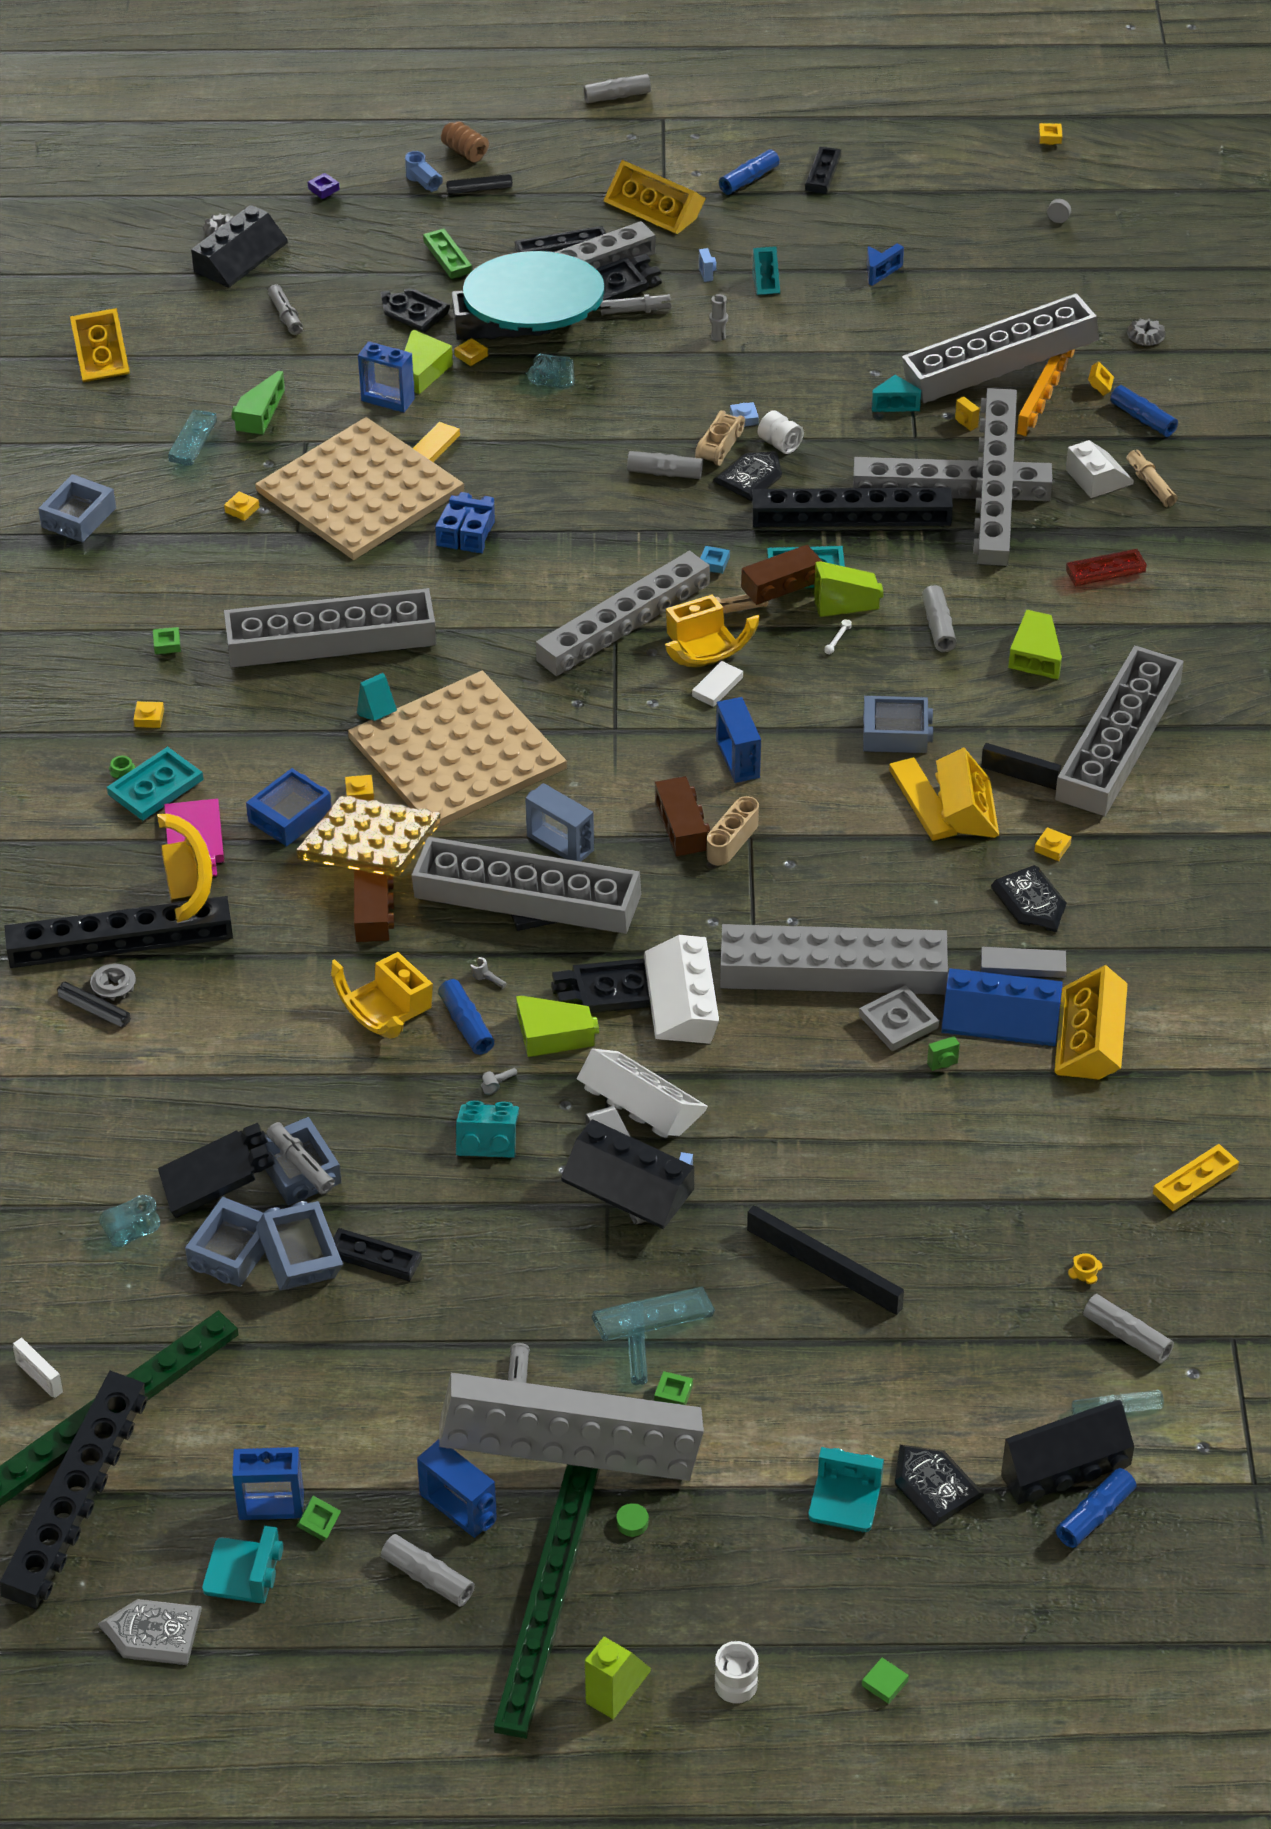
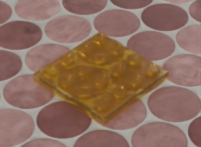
M341 796L298 847L297 858L399 877L425 844L427 838L439 826L441 814L431 812L428 809H414L399 804L391 805L380 803L376 800L367 801L356 799L353 796Z

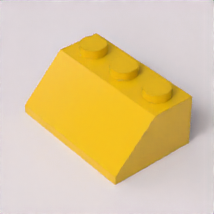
M963 747L936 760L938 772L935 773L941 790L938 792V795L943 804L941 815L944 822L948 826L951 825L960 834L993 838L999 836L990 778L974 758Z

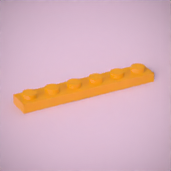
M1075 349L1050 357L1019 414L1017 434L1027 436L1030 428L1036 426L1038 414L1043 413L1046 399L1049 400L1051 398L1053 386L1058 385L1061 371L1065 372L1068 358L1073 357Z

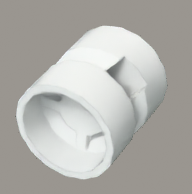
M774 410L762 418L758 426V436L781 452L790 454L800 445L804 436V430L801 426L793 421H789L787 417Z
M741 1641L726 1643L717 1651L715 1656V1690L723 1700L730 1703H743L750 1700L755 1695L758 1686V1655L755 1649L747 1643Z

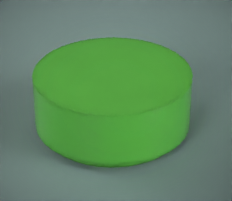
M635 1503L622 1506L616 1516L618 1530L630 1537L643 1534L648 1528L647 1510Z

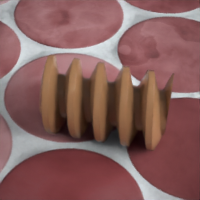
M460 121L446 124L441 133L443 144L474 163L483 158L489 147L487 138L482 137L481 134L476 133L475 130Z

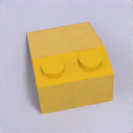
M117 308L70 316L83 382L130 374Z

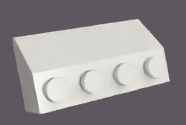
M677 935L644 953L655 1039L711 1044L719 1023L707 940L706 937Z
M592 1048L577 1077V1080L585 1084V1090L597 1096H600V1094L608 1098L606 1102L609 1105L620 1110L622 1108L630 1112V1118L642 1124L647 1122L653 1126L652 1131L665 1138L668 1135L680 1136L708 1107L618 1051Z

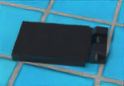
M647 254L633 257L631 260L625 257L597 268L596 270L601 274L604 281L603 300L625 299L648 290V287L654 288L662 284V280L659 277L661 270L657 266L650 267L648 263L651 260Z
M644 958L573 965L572 970L552 972L553 982H551L553 994H558L559 1002L589 1006L591 1013L651 1007Z
M258 1122L245 1127L243 1131L238 1132L236 1130L158 1168L170 1211L175 1218L255 1181L254 1173L262 1172L275 1165L271 1152H268L265 1145L268 1143L266 1133L261 1131Z

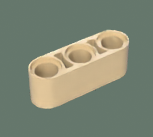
M744 796L737 799L708 833V862L717 866L727 864L757 829L759 803L755 798Z

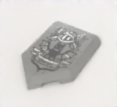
M137 1599L99 1622L98 1626L110 1638L123 1658L188 1665L202 1608L201 1606Z

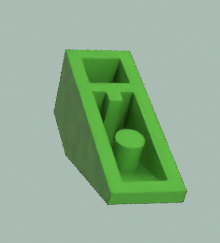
M277 371L241 396L237 406L233 407L231 415L232 420H235L236 431L264 435L285 391L283 371Z

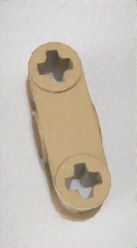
M720 410L704 437L699 440L695 458L713 461L715 465L720 466L737 438L741 436L745 425V417L741 415L735 417Z

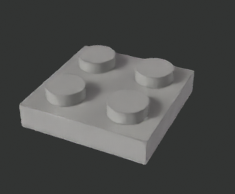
M906 985L859 1008L861 1019L891 1051L939 1028V1020Z

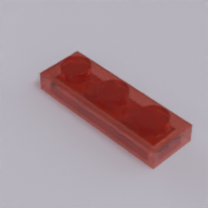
M1138 549L1068 562L1066 563V572L1074 586H1080L1146 572L1147 564Z

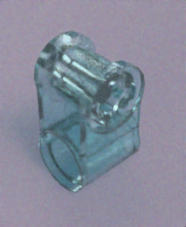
M538 354L533 360L534 365L527 372L528 379L536 385L569 388L575 383L574 363L570 357Z
M140 1195L128 1202L104 1211L99 1218V1223L111 1244L115 1247H121L144 1235L155 1232L160 1227V1218L155 1212L157 1206L154 1198L149 1195ZM140 1204H142L143 1211L140 1210Z

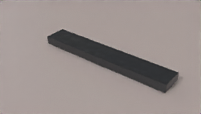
M753 1205L748 1211L747 1231L893 1314L898 1315L903 1309V1288L757 1206Z

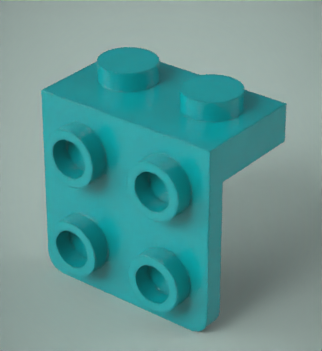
M468 1101L466 1104L461 1105L456 1121V1155L515 1158L516 1123L519 1107L513 1106L510 1102L484 1105L481 1101Z
M821 1447L818 1476L809 1509V1520L862 1532L870 1531L882 1485L884 1459L876 1458L869 1454L861 1455L845 1452L838 1448Z
M264 1526L260 1543L218 1538L215 1542L202 1585L203 1593L207 1596L265 1604L269 1588L274 1586L276 1562L281 1560L283 1553V1541H279L277 1527Z

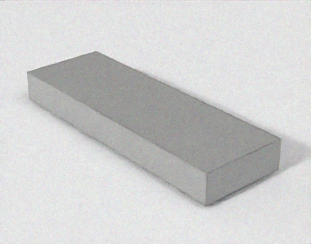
M982 947L981 972L1014 976L1066 978V951Z

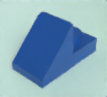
M895 244L883 253L868 246L867 273L869 285L873 286L903 266V246Z

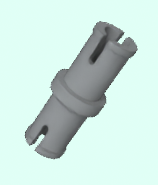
M716 294L711 298L712 312L709 315V320L712 323L711 339L722 341V339L725 340L726 323L728 322V314L726 313L727 298L722 294Z

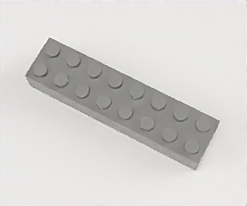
M1076 293L903 355L905 380L921 389V400L923 403L934 401L945 395L956 393L967 387L978 385L992 378L1001 377L1003 374L1023 369L1028 365L1045 361L1050 357L1064 354L1075 348L1087 346L1092 342L1098 341L1097 316Z
M429 588L224 610L231 667L436 645L435 619Z
M1134 645L1058 775L1056 801L1102 816L1107 815L1181 684L1183 660Z
M434 837L427 838L411 875L414 898L624 934L628 932L641 897L640 871Z
M722 924L720 988L891 993L906 985L914 994L946 995L948 977L947 930Z
M451 1373L439 1421V1447L690 1481L704 1429L701 1407Z

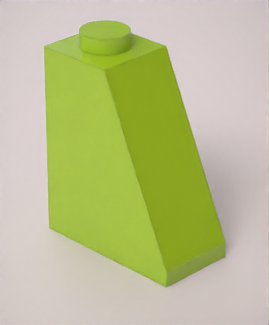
M416 330L411 331L405 351L412 353L414 392L421 394L453 365L452 345Z
M821 561L815 562L814 602L819 617L879 609L880 598H883V586L877 582L874 573Z
M1026 610L1010 648L1008 668L1059 679L1062 656L1052 615Z
M516 996L517 1018L527 1057L595 1046V1034H599L597 1017L591 1016L589 1006L528 996Z
M603 1637L585 1660L586 1704L614 1720L651 1672V1668L632 1652Z

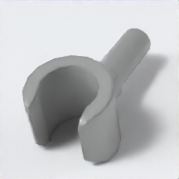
M482 957L477 958L479 967L470 964L472 975L475 979L482 980L486 978L501 988H505L507 985L506 982L488 970L486 959Z
M513 1068L496 1075L493 1072L484 1073L482 1077L483 1083L481 1084L486 1095L496 1093L500 1088L499 1082L517 1075V1070Z

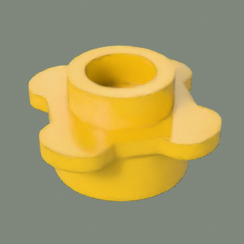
M1084 1253L1073 1258V1268L1068 1270L1069 1277L1085 1281L1087 1284L1096 1283V1275L1098 1271L1102 1270V1263L1091 1254Z

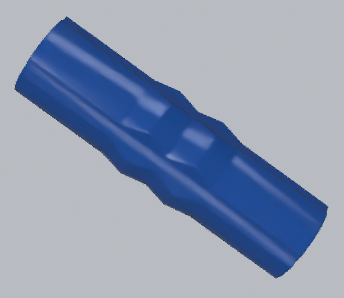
M769 149L759 156L748 160L746 163L739 165L735 170L719 179L720 189L723 193L729 195L759 179L765 173L779 166L780 160L777 153Z
M1123 385L1116 387L1111 394V403L1129 413L1133 418L1138 419L1142 424L1150 426L1165 437H1169L1175 432L1178 420L1158 408L1154 403L1149 402L1146 398L1137 395Z
M450 979L442 983L438 989V994L472 1051L477 1055L490 1051L495 1044V1040L484 1024L481 1014L476 1010L475 1004L469 999L459 981Z
M1122 1468L1116 1469L1095 1490L1090 1492L1088 1497L1081 1501L1077 1508L1057 1526L1056 1534L1061 1542L1070 1548L1077 1547L1096 1527L1101 1525L1136 1489V1481L1132 1475Z

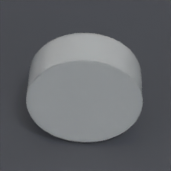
M1063 199L1053 200L1047 209L1048 217L1056 223L1065 222L1071 214L1069 203Z

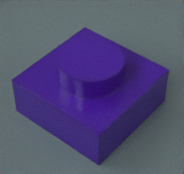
M326 173L308 181V189L322 199L340 190L339 182Z

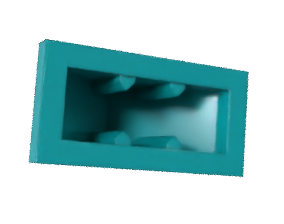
M776 246L753 248L752 276L757 295L780 294Z
M894 375L873 389L872 412L920 411L921 389Z
M384 673L360 683L357 713L360 717L375 721L397 711Z

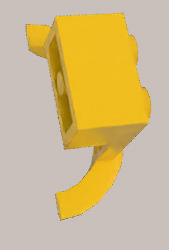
M713 594L666 608L667 634L673 640L665 644L666 652L672 660L687 667L715 664L731 657L750 641L758 627L759 615L747 618L743 631L735 639L724 626V609Z
M157 814L159 828L173 829L185 837L183 842L161 845L171 903L189 900L182 906L175 908L177 923L194 916L202 908L209 896L212 883L211 858L205 841L193 825L175 815Z
M399 952L375 963V980L352 992L346 982L343 967L335 959L332 960L331 976L341 1001L359 1023L384 1038L393 1039L399 1036L403 1031L404 1022L432 1007L433 983Z

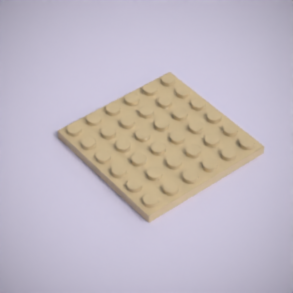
M365 417L257 482L256 491L345 555L355 560L449 501L451 495H459L460 492L464 491V483Z
M483 670L397 708V711L375 721H367L348 730L349 739L430 831L567 769V760Z

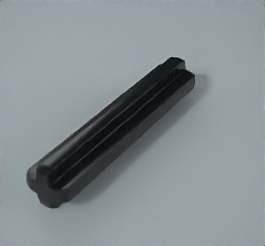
M510 174L450 180L446 182V189L448 194L511 188L513 180Z
M62 982L57 988L58 997L120 1027H126L127 1023L131 1020L129 1012L68 982Z

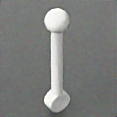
M842 620L841 629L832 642L824 648L826 654L830 655L834 652V646L845 630L851 628L852 623L850 620Z

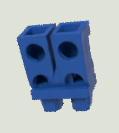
M460 492L458 496L451 495L449 503L435 526L436 546L458 549L461 544V550L482 554L487 535L495 523L494 498L484 496L481 500L472 499V496L465 492Z

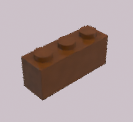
M807 544L743 567L741 588L758 605L815 584V562L823 561Z
M686 776L655 782V803L675 856L707 851V835L710 832L709 824L703 821L704 813L702 806L696 803L695 788L689 785Z
M387 862L354 863V926L356 942L389 941V929H394V913H389V909H394V893H389V889H394L393 873H388Z

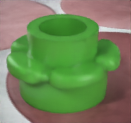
M117 756L112 759L109 770L113 778L119 779L133 770L135 765L129 757Z

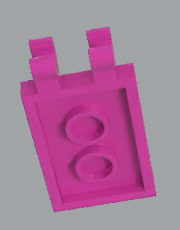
M218 799L164 804L165 814L178 816L188 821L199 831L207 845L211 858L212 877H217L216 863L224 862ZM166 828L167 844L183 842L185 840L182 834L173 829Z

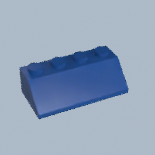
M949 968L941 1033L1055 1046L1063 982Z

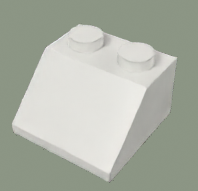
M1090 440L1068 447L1066 471L1090 498L1133 484L1134 480L1107 451Z

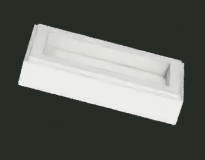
M721 661L692 690V697L714 707L743 678V671Z
M23 1338L14 1342L13 1350L16 1363L51 1397L56 1398L63 1393L60 1374Z

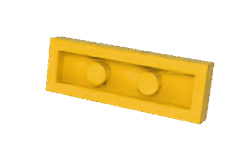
M1218 1144L1154 1185L1153 1194L1169 1209L1175 1211L1238 1170L1239 1161Z

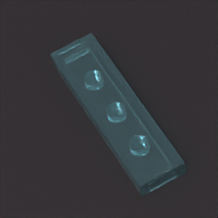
M703 1286L596 1310L593 1311L591 1318L604 1342L712 1317L715 1309Z

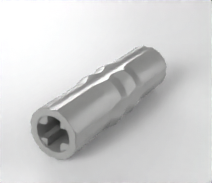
M648 74L609 79L604 82L583 86L586 103L615 100L617 98H626L632 95L651 92Z
M629 451L627 461L628 472L646 473L656 476L664 475L667 477L701 479L703 468L702 458L683 457L674 454L666 455L663 453Z
M937 585L929 586L922 592L929 628L932 632L936 649L940 652H948L955 648L957 642L950 610L947 607L943 589Z
M1098 1294L1093 1295L1084 1308L1083 1315L1160 1364L1168 1358L1173 1349L1174 1342Z
M397 1534L392 1535L382 1548L381 1557L457 1606L462 1607L470 1599L475 1588L474 1583L449 1568L443 1561L435 1559L430 1553L417 1548Z

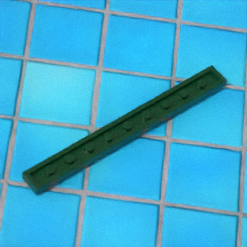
M218 1310L129 1373L127 1377L144 1383L145 1396L149 1400L239 1336L238 1328ZM94 1399L0 1465V1507L62 1463ZM114 1409V1410H112L111 1412H113V1413H120V1412H122L123 1410H121V1409Z
M569 1464L566 1466L494 1723V1733L524 1739L528 1737L599 1476V1468Z

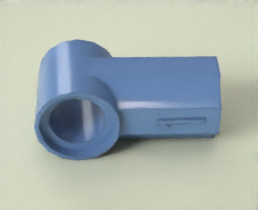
M411 151L406 154L407 179L418 181L426 190L431 192L438 190L439 186L443 183V178L425 162L424 153Z

